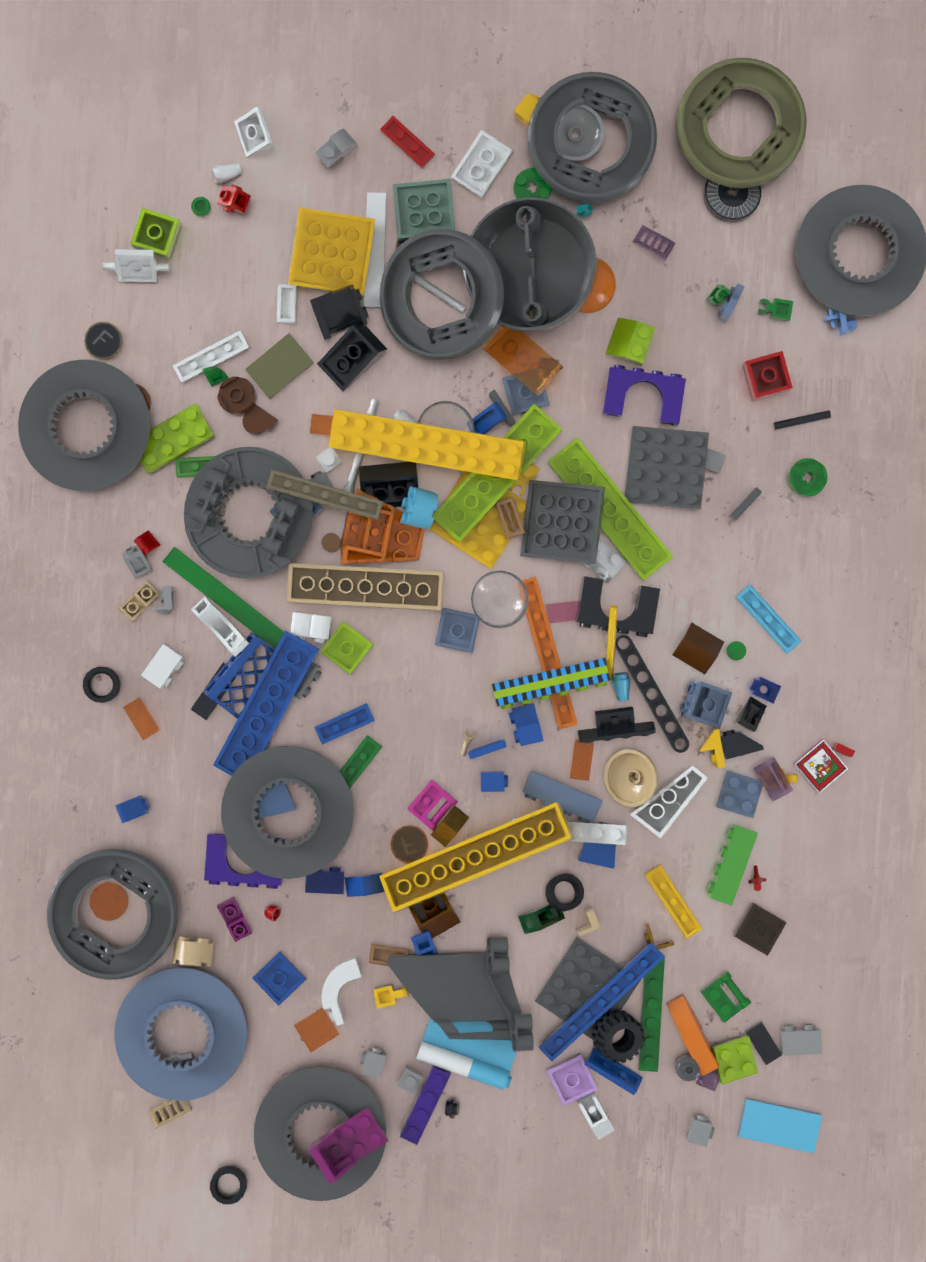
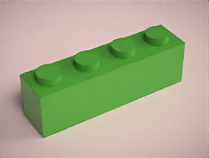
M735 824L733 828H729L726 836L729 839L727 846L723 845L720 853L722 860L720 864H716L713 873L716 875L714 882H710L707 889L710 898L731 906L733 905L758 835L757 832Z

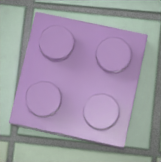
M581 1054L546 1070L563 1106L598 1090Z

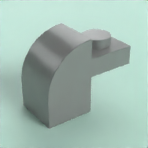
M341 129L329 138L330 140L315 153L329 168L340 157L344 159L358 145L345 129Z

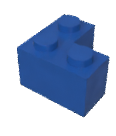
M534 703L511 708L512 712L509 713L511 724L515 723L517 730L513 732L515 742L520 743V746L544 741Z

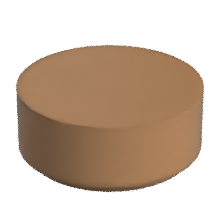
M328 533L322 538L321 544L327 552H336L340 548L341 540L336 534Z

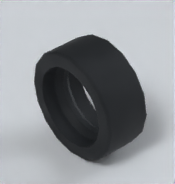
M99 666L92 668L86 673L82 687L90 700L105 703L113 700L118 695L121 682L114 670ZM103 673L112 679L113 688L105 696H98L91 690V680L96 674Z
M564 873L549 881L545 895L547 902L552 908L565 912L581 904L584 898V888L577 877ZM566 881L573 886L575 897L572 902L564 904L556 898L555 887L559 882Z
M235 1166L219 1168L210 1181L212 1196L217 1202L231 1205L238 1202L244 1196L247 1189L245 1174ZM232 1174L238 1178L240 1188L235 1195L225 1196L219 1192L217 1182L222 1175Z

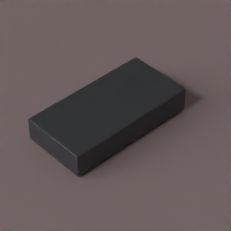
M762 1022L745 1031L765 1065L782 1056Z

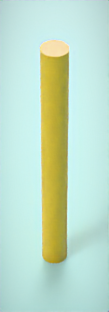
M614 605L610 606L606 662L610 679H613L617 623V606Z

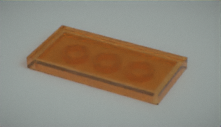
M502 327L484 347V350L537 396L563 369L560 363L523 332Z

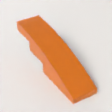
M684 994L668 1002L667 1006L691 1057L697 1061L701 1075L704 1076L719 1068L720 1065L710 1049L711 1045L702 1031L703 1027Z

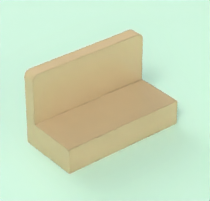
M592 906L584 909L590 923L576 929L578 936L600 928Z

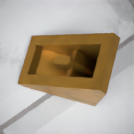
M453 806L432 832L431 836L446 847L469 819V816L458 807Z

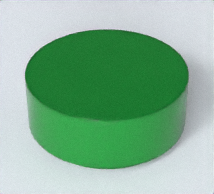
M197 197L192 201L191 208L196 216L204 217L210 213L211 204L205 197Z
M739 641L731 642L727 646L726 653L732 660H741L746 655V647Z

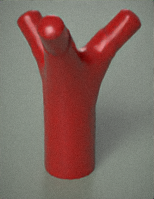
M755 865L754 879L749 880L748 883L754 884L755 891H760L761 883L766 882L767 879L759 876L758 866Z

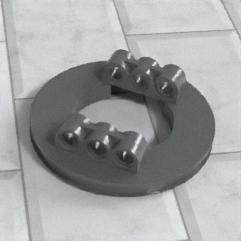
M602 72L574 74L552 85L536 104L528 128L529 153L540 177L559 194L582 202H603L617 198L631 190L639 183L649 169L657 144L655 118L643 95L625 80ZM582 104L591 107L602 115L609 116L611 119L614 118L623 122L626 127L627 146L623 155L615 164L601 170V173L562 158L563 154L558 146L557 130L561 120L570 110Z
M432 229L412 236L395 250L387 262L382 275L380 306L388 329L403 347L425 358L454 359L476 350L493 333L503 309L504 284L496 260L480 241L463 232L449 229ZM451 262H455L466 272L471 283L472 301L470 308L465 316L466 318L432 329L421 322L413 310L411 303L413 280L417 273L431 271L436 267L450 265Z
M105 849L92 852L69 865L54 884L47 906L49 933L60 955L78 971L91 977L106 980L132 977L155 964L171 944L178 921V906L175 892L163 871L146 857L122 849ZM113 878L146 900L147 922L145 929L133 944L125 948L116 949L112 947L107 941H103L94 935L91 930H87L79 924V902L85 891L91 885L101 880Z

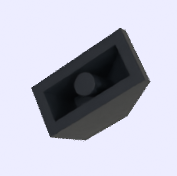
M734 729L724 731L723 736H720L725 759L764 750L763 745L740 732H734Z

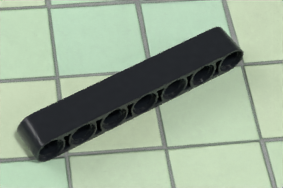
M627 635L618 636L615 640V649L668 743L678 753L687 751L689 741L632 639ZM621 638H625L628 641L626 649H621L618 646V641ZM630 655H635L638 659L635 666H631L628 663ZM641 671L647 674V680L643 683L637 679V675ZM650 688L656 690L657 695L654 699H649L646 695L647 690ZM659 705H663L666 708V713L663 716H659L656 713V708ZM668 722H673L676 726L672 733L666 731L665 726ZM681 738L684 740L685 746L682 749H677L675 742Z

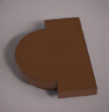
M254 403L252 408L244 413L242 423L248 433L258 435L266 431V429L271 432L279 420Z

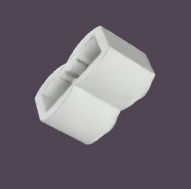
M293 612L290 633L304 641L306 637L313 638V642L324 643L325 639L329 640L332 617Z

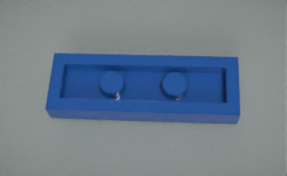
M366 703L314 728L323 745L375 720Z
M596 1048L591 1050L585 1062L587 1067L632 1095L637 1092L643 1077L622 1064L609 1061Z

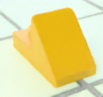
M713 729L698 752L713 750V753L710 754L712 765H716V768L725 767L720 732L719 729Z

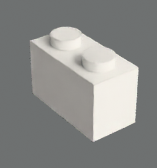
M163 644L141 676L160 689L164 686L167 688L173 679L171 677L173 672H178L183 666L184 662L182 660L184 657L166 644Z

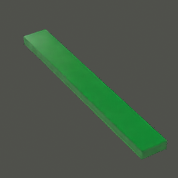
M172 548L162 561L276 649L284 631L177 548Z

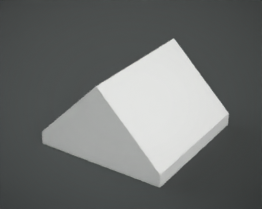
M260 106L234 121L246 157L274 149Z

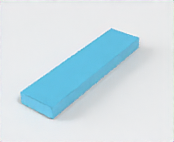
M750 584L735 597L786 654L801 642L799 637Z

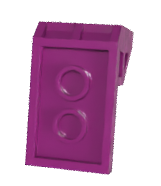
M369 1107L316 1139L311 1143L309 1152L329 1184H332L350 1170L356 1161L389 1140Z

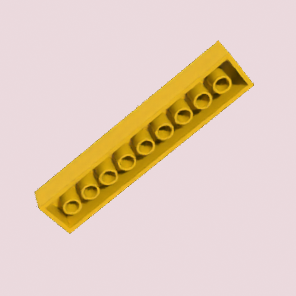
M334 409L328 447L520 480L526 441Z
M556 802L379 877L392 911L400 912L571 841L574 837L560 803Z

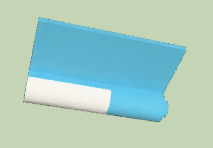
M430 1018L416 1060L504 1090L505 1087L509 1088L512 1077L509 1074L517 1051H513L511 1040L449 1039L440 1026ZM486 1021L452 1022L460 1033L493 1031L491 1024Z

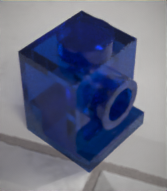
M758 677L757 680L753 679L749 689L752 690V695L774 704L781 686L765 678ZM761 686H765L767 688V691L765 693H762L760 691Z

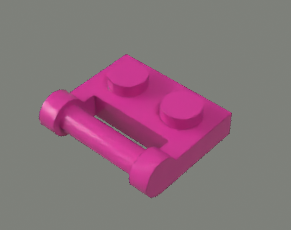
M431 780L407 810L434 831L437 828V823L458 801ZM444 797L447 801L431 820L427 819L428 813Z

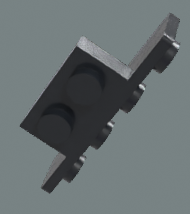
M633 707L595 711L596 728L578 730V738L580 743H592L599 740L610 741L615 738L627 739L639 735L649 736L655 734L656 729L653 721L635 723Z

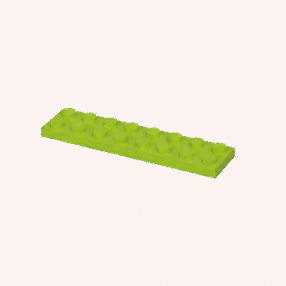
M535 404L504 436V438L526 441L521 475L563 430ZM471 472L432 517H434L435 522L460 543L517 480Z
M578 438L574 439L547 461L564 483L605 487L600 528L643 581L673 558V555Z

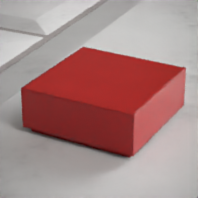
M149 530L134 540L145 555L160 546Z
M834 743L832 748L834 751L848 757H853L855 750L839 743Z

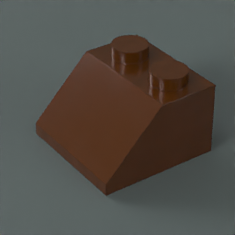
M445 893L409 907L420 931L423 933L429 930L432 939L461 922Z

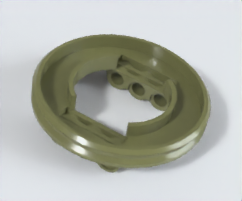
M752 58L727 59L703 70L686 89L677 115L678 139L687 160L705 178L719 185L731 188L760 186L781 175L798 155L804 142L807 127L804 102L791 79L775 66ZM736 89H746L760 94L769 102L776 117V129L751 157H738L725 153L715 145L707 129V119L713 115L714 111L726 100L729 94Z

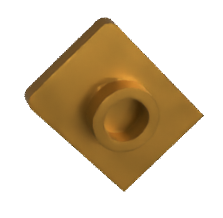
M645 924L647 933H644L647 945L651 942L655 945L650 926ZM671 940L655 946L658 949L673 946L675 943Z

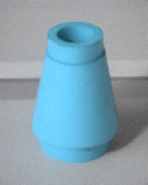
M628 673L613 674V679L611 680L617 700H629L630 677H628Z

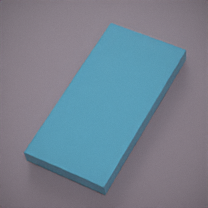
M746 1098L738 1136L815 1153L822 1115Z

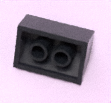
M415 462L359 466L361 491L393 507L402 506L403 498H408L410 486L419 488Z

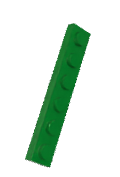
M665 958L644 976L641 1025L645 1032L643 1035L645 1042H642L643 1048L639 1049V1071L658 1072Z

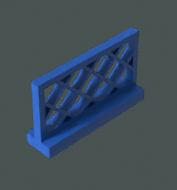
M253 632L246 638L249 644L236 657L232 655L203 691L206 696L214 700L237 719L240 714L234 711L233 703L243 702L245 706L249 699L246 698L245 688L255 687L258 682L257 674L264 671V669L257 670L256 660L266 659L268 664L272 656L269 655V651L272 654L275 651ZM261 644L266 649V656L256 657L255 650ZM253 661L254 671L244 672L243 665L246 662ZM254 674L255 684L245 685L244 675ZM241 676L242 686L232 687L231 680L233 677ZM242 689L243 699L233 700L232 690ZM229 691V701H221L217 697L221 692Z

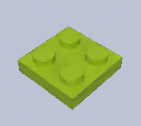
M342 622L320 653L351 675L374 644L345 622Z
M746 1035L712 1046L713 1054L720 1065L717 1068V1072L722 1085L758 1073L749 1036Z

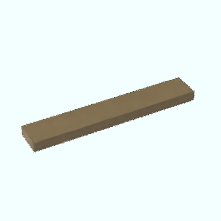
M272 469L266 486L270 490L374 520L379 519L383 501Z

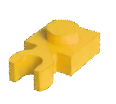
M531 464L520 476V480L511 486V490L513 491L516 486H520L522 488L520 495L522 496L526 490L525 484H529V480L535 479L540 468Z

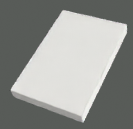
M481 130L450 179L483 199L512 155L513 150Z

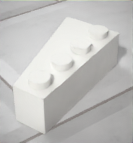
M692 766L630 815L661 839L708 780V777Z

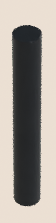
M827 410L773 422L774 429L777 430L831 418V412Z

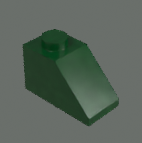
M550 904L535 908L518 916L524 934L540 931L565 919L563 911L552 908Z

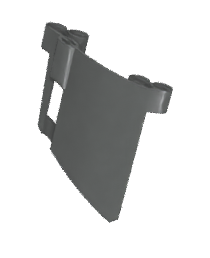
M507 937L487 938V952L390 956L386 961L411 996L433 1022L440 1026L449 1039L511 1040L514 1052L533 1051L531 1013L522 1014L509 972L510 962ZM487 1021L491 1024L493 1031L460 1033L452 1022Z

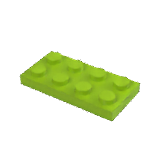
M196 403L150 429L148 445L140 460L148 475L215 437Z

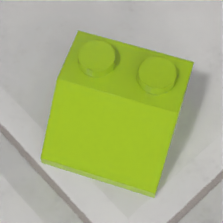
M618 317L605 354L642 366L656 327Z

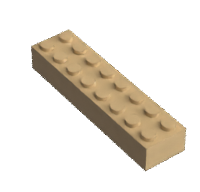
M289 563L287 602L441 611L443 572Z

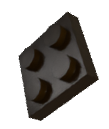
M752 903L734 937L768 956L787 922Z

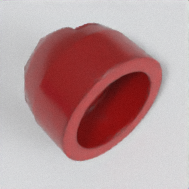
M269 905L267 910H264V915L267 919L274 922L279 918L281 909L278 906Z

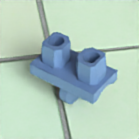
M829 309L830 316L824 317L825 322H831V328H836V321L838 322L840 336L846 335L848 332L858 328L856 318L846 319V314L837 311L835 315V311Z

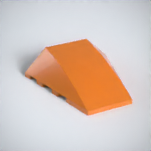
M357 488L355 489V494L378 500ZM384 502L378 520L347 512L340 544L341 564L418 561L425 529L401 524L403 512Z

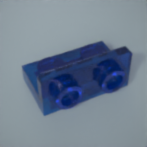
M329 867V870L321 869L307 875L305 893L344 894L345 871H341V867Z

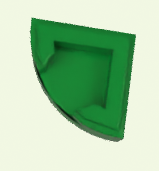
M218 367L202 369L211 387L228 379L225 371Z

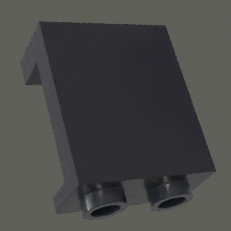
M353 284L310 300L324 340L331 338V334L349 328L362 321L364 325L367 324L366 318L369 315L366 307H361L359 302L362 300L359 289L355 290Z

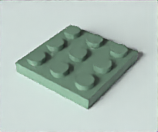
M450 179L393 184L398 241H406L418 233L432 229L455 230Z

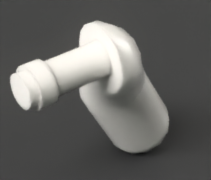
M191 1052L184 1054L172 1053L168 1057V1062H171V1060L179 1062L193 1059V1054Z

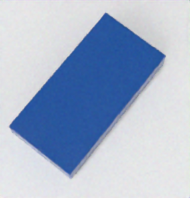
M495 402L467 422L473 432L486 434L505 420L507 416L498 402Z

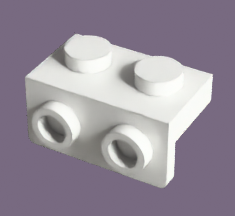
M599 538L596 564H583L591 569L599 579H604L603 581L608 583L627 561Z

